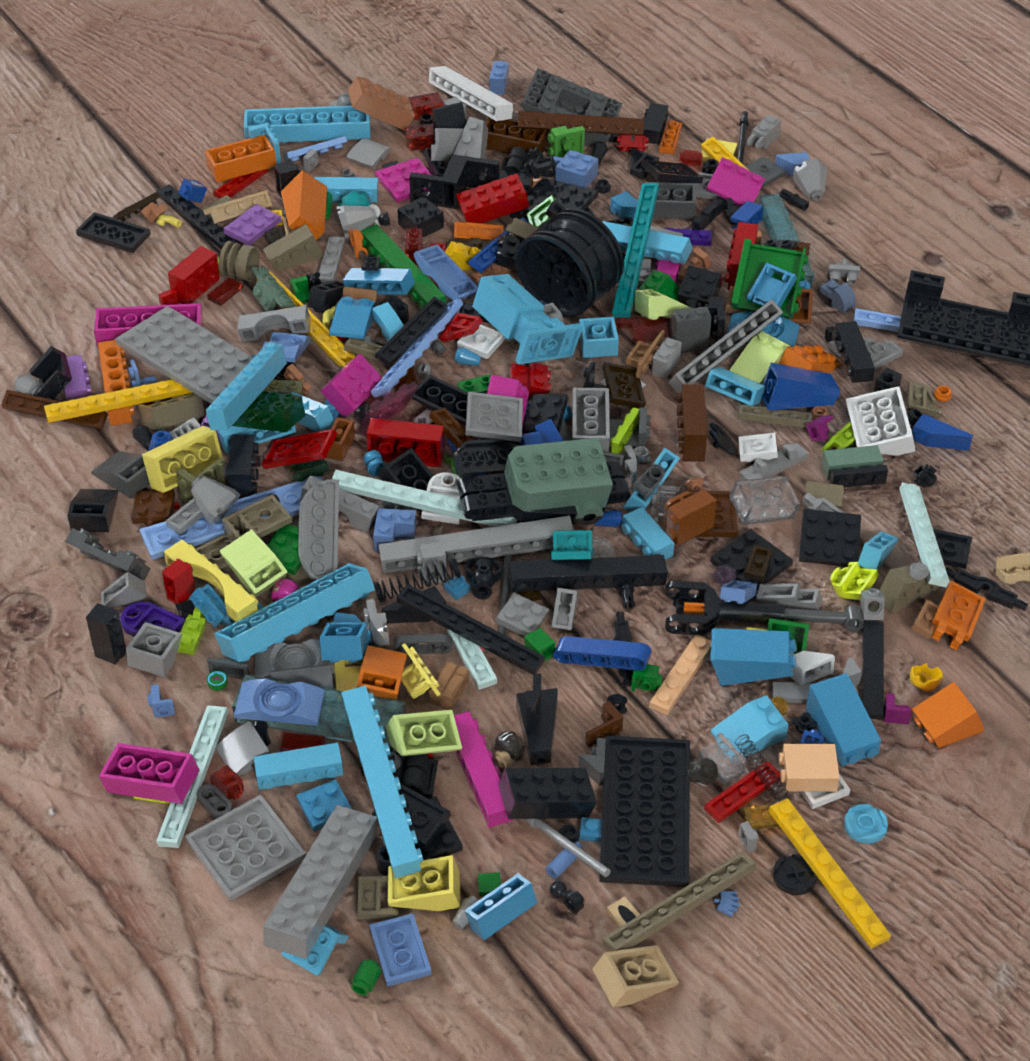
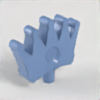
M737 891L720 892V899H714L715 903H719L717 907L718 912H722L729 917L733 916V912H737V908L740 906V903H737L739 901V897H736Z

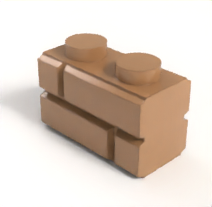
M447 662L445 667L440 668L437 673L436 681L440 685L437 689L441 695L437 697L432 688L428 689L430 703L442 706V708L452 710L470 681V670Z

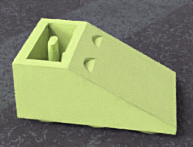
M652 289L635 290V311L640 313L641 316H647L651 320L658 319L659 316L671 318L673 310L691 308Z
M252 529L219 551L249 594H253L255 597L274 586L278 580L284 579L288 572L277 556Z

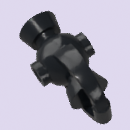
M487 557L471 559L465 565V576L474 586L472 593L481 600L489 598L492 595L491 588L502 576V565L498 561ZM472 566H474V572L470 570ZM494 567L498 570L495 573L492 572Z

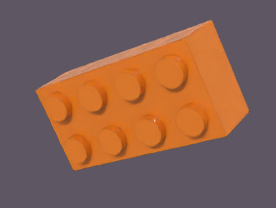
M265 134L204 150L207 167L216 182H223L227 179L271 169L274 165H277L275 150Z

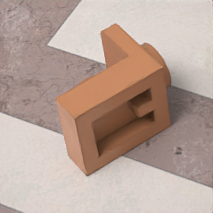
M151 202L141 210V213L152 224L158 219L159 215L165 213L168 207L164 203L158 206Z

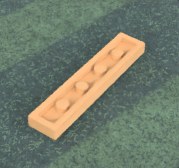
M698 635L693 637L661 687L651 699L650 708L665 715L670 713L711 651V640Z

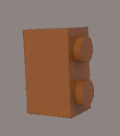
M337 417L331 429L336 430L337 436L326 458L343 461L355 438V427L353 420Z

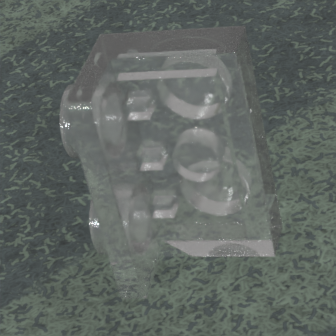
M722 733L717 735L715 743L699 751V757L724 785L745 774L746 759L744 755L738 752L733 747L730 739L725 738Z

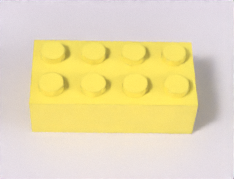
M201 426L142 454L150 487L164 493L178 486L176 474L178 470L183 468L195 477L222 458L216 430H210L209 427Z

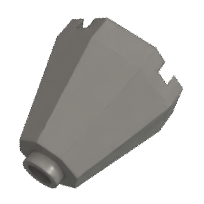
M819 159L805 160L802 162L801 167L796 166L794 168L793 180L811 201L820 200L825 192L827 167Z
M342 205L336 207L346 241H350L348 230L359 229V231L375 225V220L378 219L375 209L372 210L371 206Z
M206 476L202 478L197 477L191 484L193 486L191 493L205 519L210 524L216 523L225 515L229 507L234 505L240 496L235 489Z

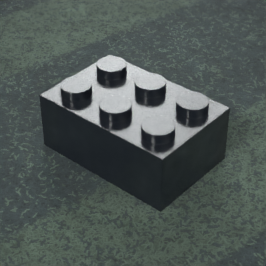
M232 435L227 478L229 487L235 489L240 494L238 499L258 493L256 480H259V469L257 467L261 465V458L257 456L259 454V443H255V435Z

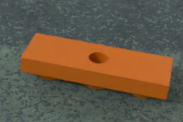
M667 121L659 146V153H675L682 130V123Z

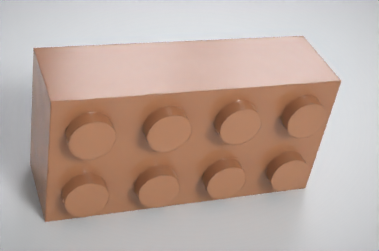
M357 76L348 89L354 109L404 131L415 117L408 97L396 94L391 89H385L378 83L374 84L367 78Z

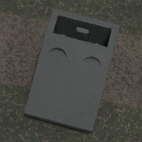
M117 452L91 471L92 475L130 499L137 494V491H141L150 484L142 454Z

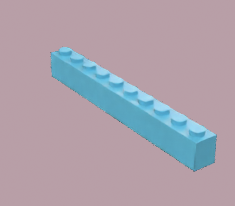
M366 686L341 692L394 877L396 879L420 872L419 862H423L420 848L416 849L414 845L418 843L415 831H410L409 829L412 821L409 812L405 813L403 809L407 807L404 795H399L398 790H401L399 778H394L393 773L396 772L393 759L388 760V755H391L388 743H383L382 740L386 738L383 726H378L377 724L380 721L378 710H373L372 707L375 705L373 693H368Z

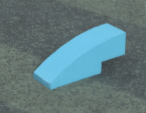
M387 302L372 309L373 319L381 327L382 335L389 341L404 325Z

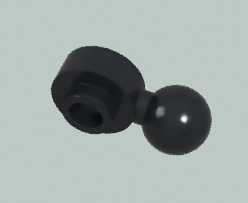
M555 881L550 885L549 891L551 896L555 899L562 898L569 911L577 914L584 908V898L578 891L569 890L567 892V886L562 881Z

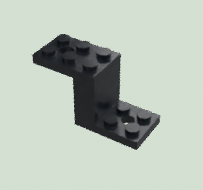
M453 154L443 177L411 172L409 176L411 202L424 196L438 207L458 209L459 204L456 194L465 191L467 187L476 188L498 180L500 175L499 161ZM479 172H484L487 176H482ZM423 188H428L430 192H426Z

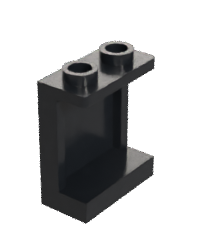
M52 346L29 370L30 374L40 381L41 388L36 392L38 397L54 400L72 380L66 354Z

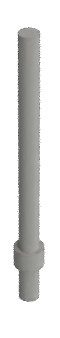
M525 819V822L530 826L540 829L604 877L609 876L610 869L541 819Z

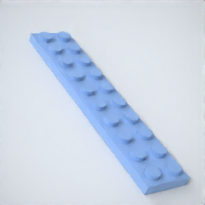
M321 475L314 476L323 481ZM308 478L238 499L216 523L210 524L202 516L181 535L167 527L166 521L139 529L140 535L151 560L164 557V551L180 540H184L187 544L196 547L224 535L222 518L266 498L269 494L279 497L280 504L291 517L299 515L302 487Z

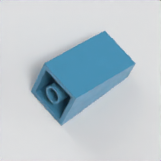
M712 629L711 662L721 686L793 676L794 667L797 666L794 652L797 651L795 639H791L789 631Z
M847 673L809 686L806 712L811 715L810 717L813 721L817 722L816 729L825 737L826 744H835L837 760L841 767L854 764L865 758H872L879 754L881 739Z

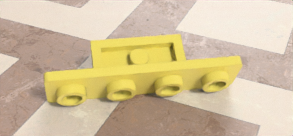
M405 643L402 644V647L413 663L404 669L401 681L413 699L424 694L429 688H432L437 697L441 695L437 689L440 685L413 647L408 648Z

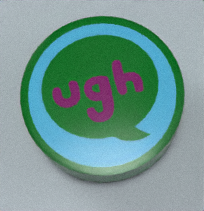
M213 671L207 676V685L211 690L220 691L228 684L227 675L223 671Z

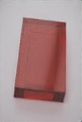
M228 278L209 293L207 298L209 301L222 306L243 289L242 283Z
M284 733L280 752L325 745L326 739L325 736Z

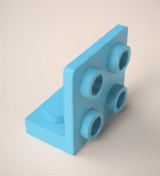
M326 924L306 959L285 952L281 954L311 973L320 975L336 943L345 944L349 936Z

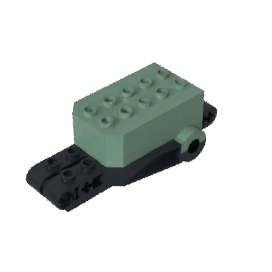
M599 438L515 446L508 455L504 473L464 477L456 483L464 516L466 519H472V521L514 517L520 522H531L570 516L572 524L591 525L602 519L606 504L621 503L630 498L629 488L621 463L618 461L606 462Z

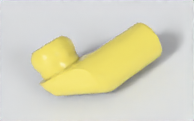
M161 214L156 220V223L160 226H164L165 222L179 228L182 224L181 220L169 215Z
M336 306L326 310L322 315V323L327 328L331 326Z

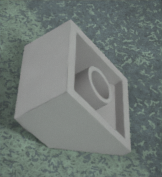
M145 622L126 648L127 665L165 677L174 664L182 633Z

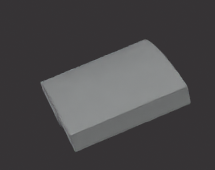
M435 128V145H431V161H450L463 133V129Z
M363 138L350 150L346 158L348 161L374 170L380 160H385L391 148Z
M250 721L231 732L215 748L233 779L252 770L251 764L254 763V756L270 754Z

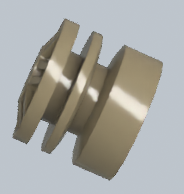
M227 241L220 253V274L231 278L237 276L238 279L245 281L253 280L255 275L251 269L259 265L258 248L245 244L241 246L239 243Z

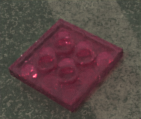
M415 381L409 385L407 383L403 384L395 393L391 391L381 401H374L370 405L371 408L365 413L366 416L361 420L362 423L358 428L363 435L367 432L371 418L388 420L404 411L418 389Z

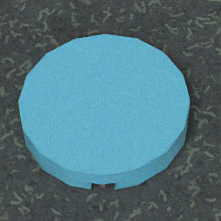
M858 804L851 807L844 819V828L849 837L864 844H873L880 841L886 835L888 820L882 810L872 808L873 805Z

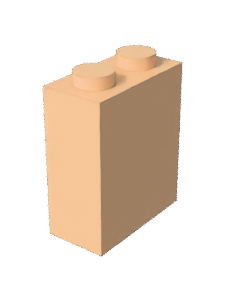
M835 744L783 745V751L779 753L778 761L779 765H783V770L780 772V780L782 783H785L786 790L837 792L840 777Z

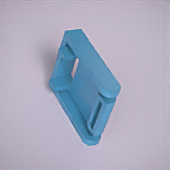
M766 263L748 293L747 300L764 306L772 299L780 308L797 280V276ZM774 272L783 275L782 280L784 282L773 278Z

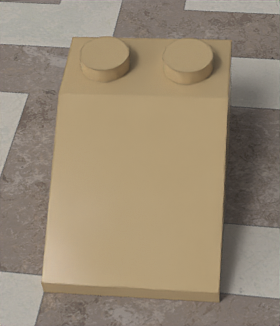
M658 945L605 952L592 969L613 1008L632 1005L677 986L679 983Z

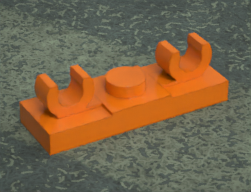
M457 221L454 224V238L495 240L504 233V225Z

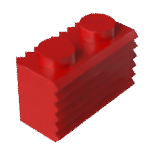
M176 559L168 568L162 570L166 597L175 605L186 601L196 590L194 588L195 581L192 575V566L180 559Z

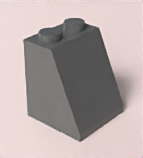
M708 307L673 310L667 327V333L669 338L682 343L681 353L702 351L709 348L711 315Z

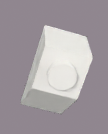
M810 651L794 654L797 666L794 667L793 676L790 677L802 686L830 675L834 672L835 656Z

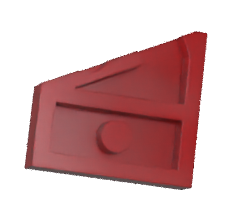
M457 313L438 338L442 342H447L472 335L479 329L483 320L479 316Z

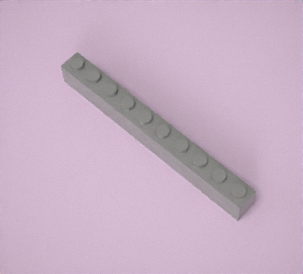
M570 516L379 544L383 574L417 569V566L421 565L417 562L416 553L420 552V544L443 541L446 565L450 564L449 559L453 558L456 559L457 563L479 557L494 558L553 549V531L573 530Z

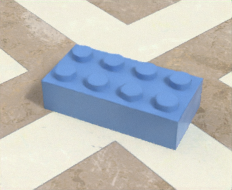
M732 580L721 587L720 599H724L725 602L736 601L738 604H743V602L756 596L757 583Z

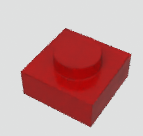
M174 288L158 294L160 305L179 304L177 291Z

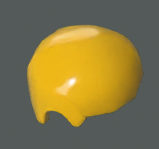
M927 663L920 666L915 665L910 670L911 683L922 691L929 692L936 689L943 679L941 669L939 667L930 669Z

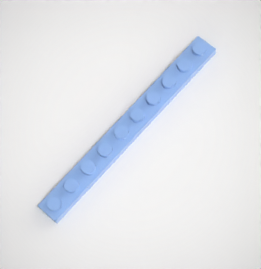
M460 298L446 304L448 305L447 311L403 353L371 391L374 398L381 395L384 397L391 393L392 387L399 383V379L406 375L407 370L415 364L414 361L423 355L422 352L430 347V343L438 337L437 334L445 329L444 326L451 322L452 317L460 311L459 309L463 305Z

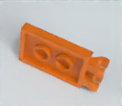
M950 580L932 620V624L937 627L931 638L939 641L941 635L945 632L954 637L949 647L957 651L963 640L968 642L971 638L986 598Z

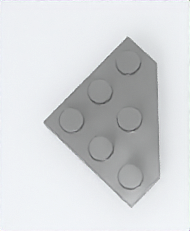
M863 338L875 370L903 356L904 350L893 341L884 340L883 343L874 342V339ZM836 341L829 342L828 348L841 357V354L837 352Z

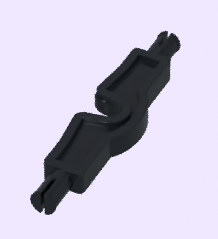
M946 567L948 577L953 578L955 583L977 594L982 589H987L986 597L988 600L1010 609L1013 606L1024 611L1027 609L1028 603L1017 599V594L1001 588L995 581L986 577L974 576L961 569L956 572Z
M620 611L616 613L617 621L614 622L615 637L613 640L632 642L629 622L625 621L624 612L621 611L620 617ZM619 669V675L623 676V684L627 686V680L628 686L632 684L631 676H633L634 670Z

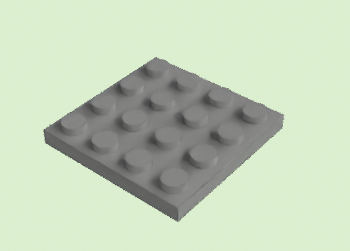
M262 795L253 798L185 836V840L229 901L238 898L303 861L306 857L305 851Z

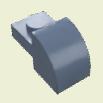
M830 280L820 286V292L832 300L831 305L843 314L856 306L855 294L846 282L840 285L834 280Z

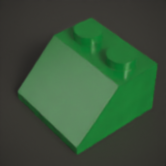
M653 269L639 288V290L652 289L679 302V286L669 274Z

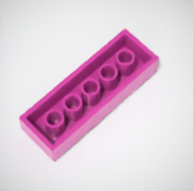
M201 303L96 308L94 334L97 347L98 342L116 340L115 338L167 306L203 327Z

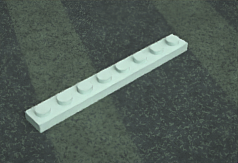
M901 483L899 490L920 559L929 570V575L926 577L928 584L947 587L950 581L920 487L915 484Z
M208 705L206 707L190 750V754L193 755L200 771L183 803H170L156 840L160 847H180L198 798L197 792L202 787L229 713L227 707Z

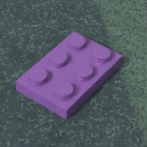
M256 204L224 228V234L246 245H251L279 224L282 219L280 215Z

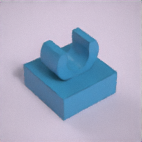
M461 575L459 579L454 577L453 581L449 580L446 582L444 590L455 600H458L471 591V585Z

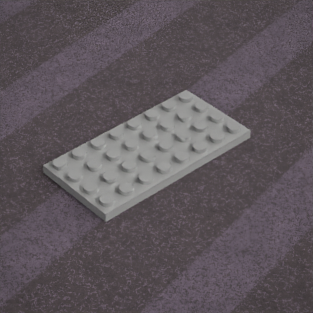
M169 306L115 338L118 346L210 404L253 359V357Z

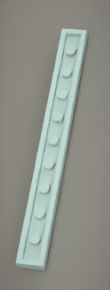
M335 470L332 479L339 480L340 489L350 493L472 521V519L465 518L461 500L458 498L340 470ZM514 517L472 522L497 527L517 524L518 520Z

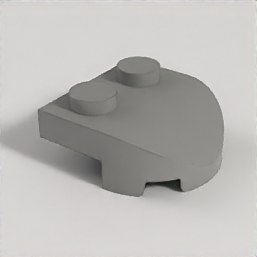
M374 599L366 600L367 608L363 609L365 621L368 620L367 625L368 630L371 632V643L374 647L389 646L386 614H377Z

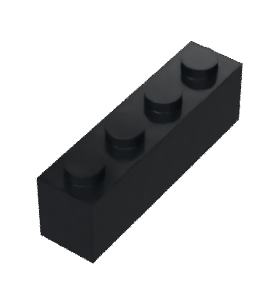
M857 322L836 323L835 331H832L833 341H836L837 352L841 354L842 364L846 366V375L850 377L852 383L873 381L875 366Z

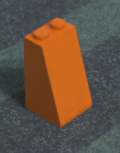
M302 170L281 191L289 228L295 231L306 224L315 240H317L325 231L327 186Z

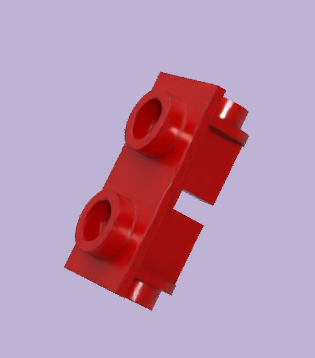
M631 135L617 136V143H620V145H617V148H620V151H629V149L633 148L645 152V149H648V146H645V144H648L649 137L635 136L633 142L631 141Z

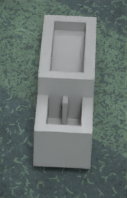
M798 583L760 584L756 597L757 601L761 603L784 604L785 608L820 610L822 603L819 589H800Z

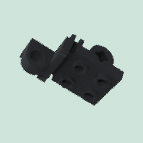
M514 147L510 152V156L504 158L501 170L532 173L536 179L540 178L541 174L545 177L554 176L556 164L553 156L544 158L542 151L538 150L537 147L534 150L530 148L529 153H526L521 147Z
M397 752L396 754L401 758V766L393 773L394 778L398 777L401 784L428 799L432 798L438 760L429 759L428 754L401 756ZM361 765V774L365 777L363 767Z

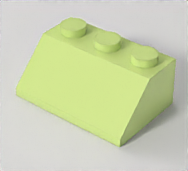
M452 710L393 715L386 725L390 745L401 756L462 749Z

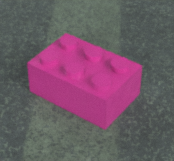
M360 353L350 360L320 392L345 418L365 401L382 377Z

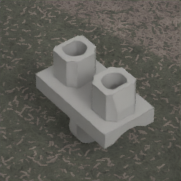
M842 258V263L835 262V265L829 264L827 277L838 284L840 283V278H846L848 285H855L859 276L860 266H852V263H846V258Z

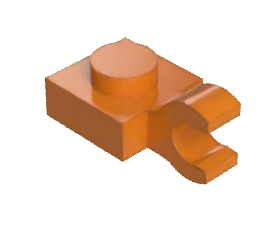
M359 229L348 230L355 258H360V251H363V255L367 256V249L362 247L363 235Z

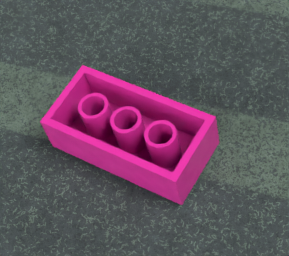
M117 743L99 778L108 793L182 804L200 769L190 753Z

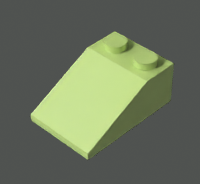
M761 331L751 339L729 371L763 384L770 363L779 364L786 348L790 347V345Z

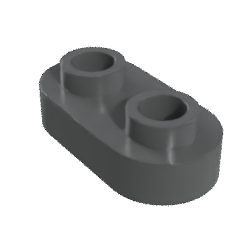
M207 784L199 788L197 792L198 801L213 818L217 819L233 810L231 801L216 786Z

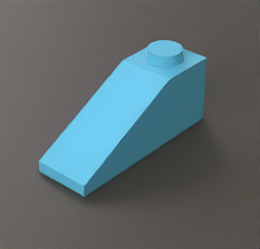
M882 531L864 544L858 561L859 566L866 569L879 570L899 538Z

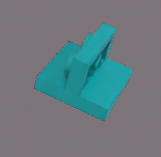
M593 530L553 531L552 560L592 559L595 556Z

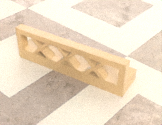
M265 190L212 206L203 211L205 215H212L215 224L241 216L256 204L264 208L270 207L272 204L268 192Z

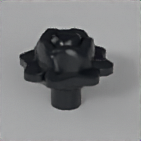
M369 403L361 404L355 410L357 414L356 419L361 420L363 424L370 423L371 418L377 417L376 409L371 407Z

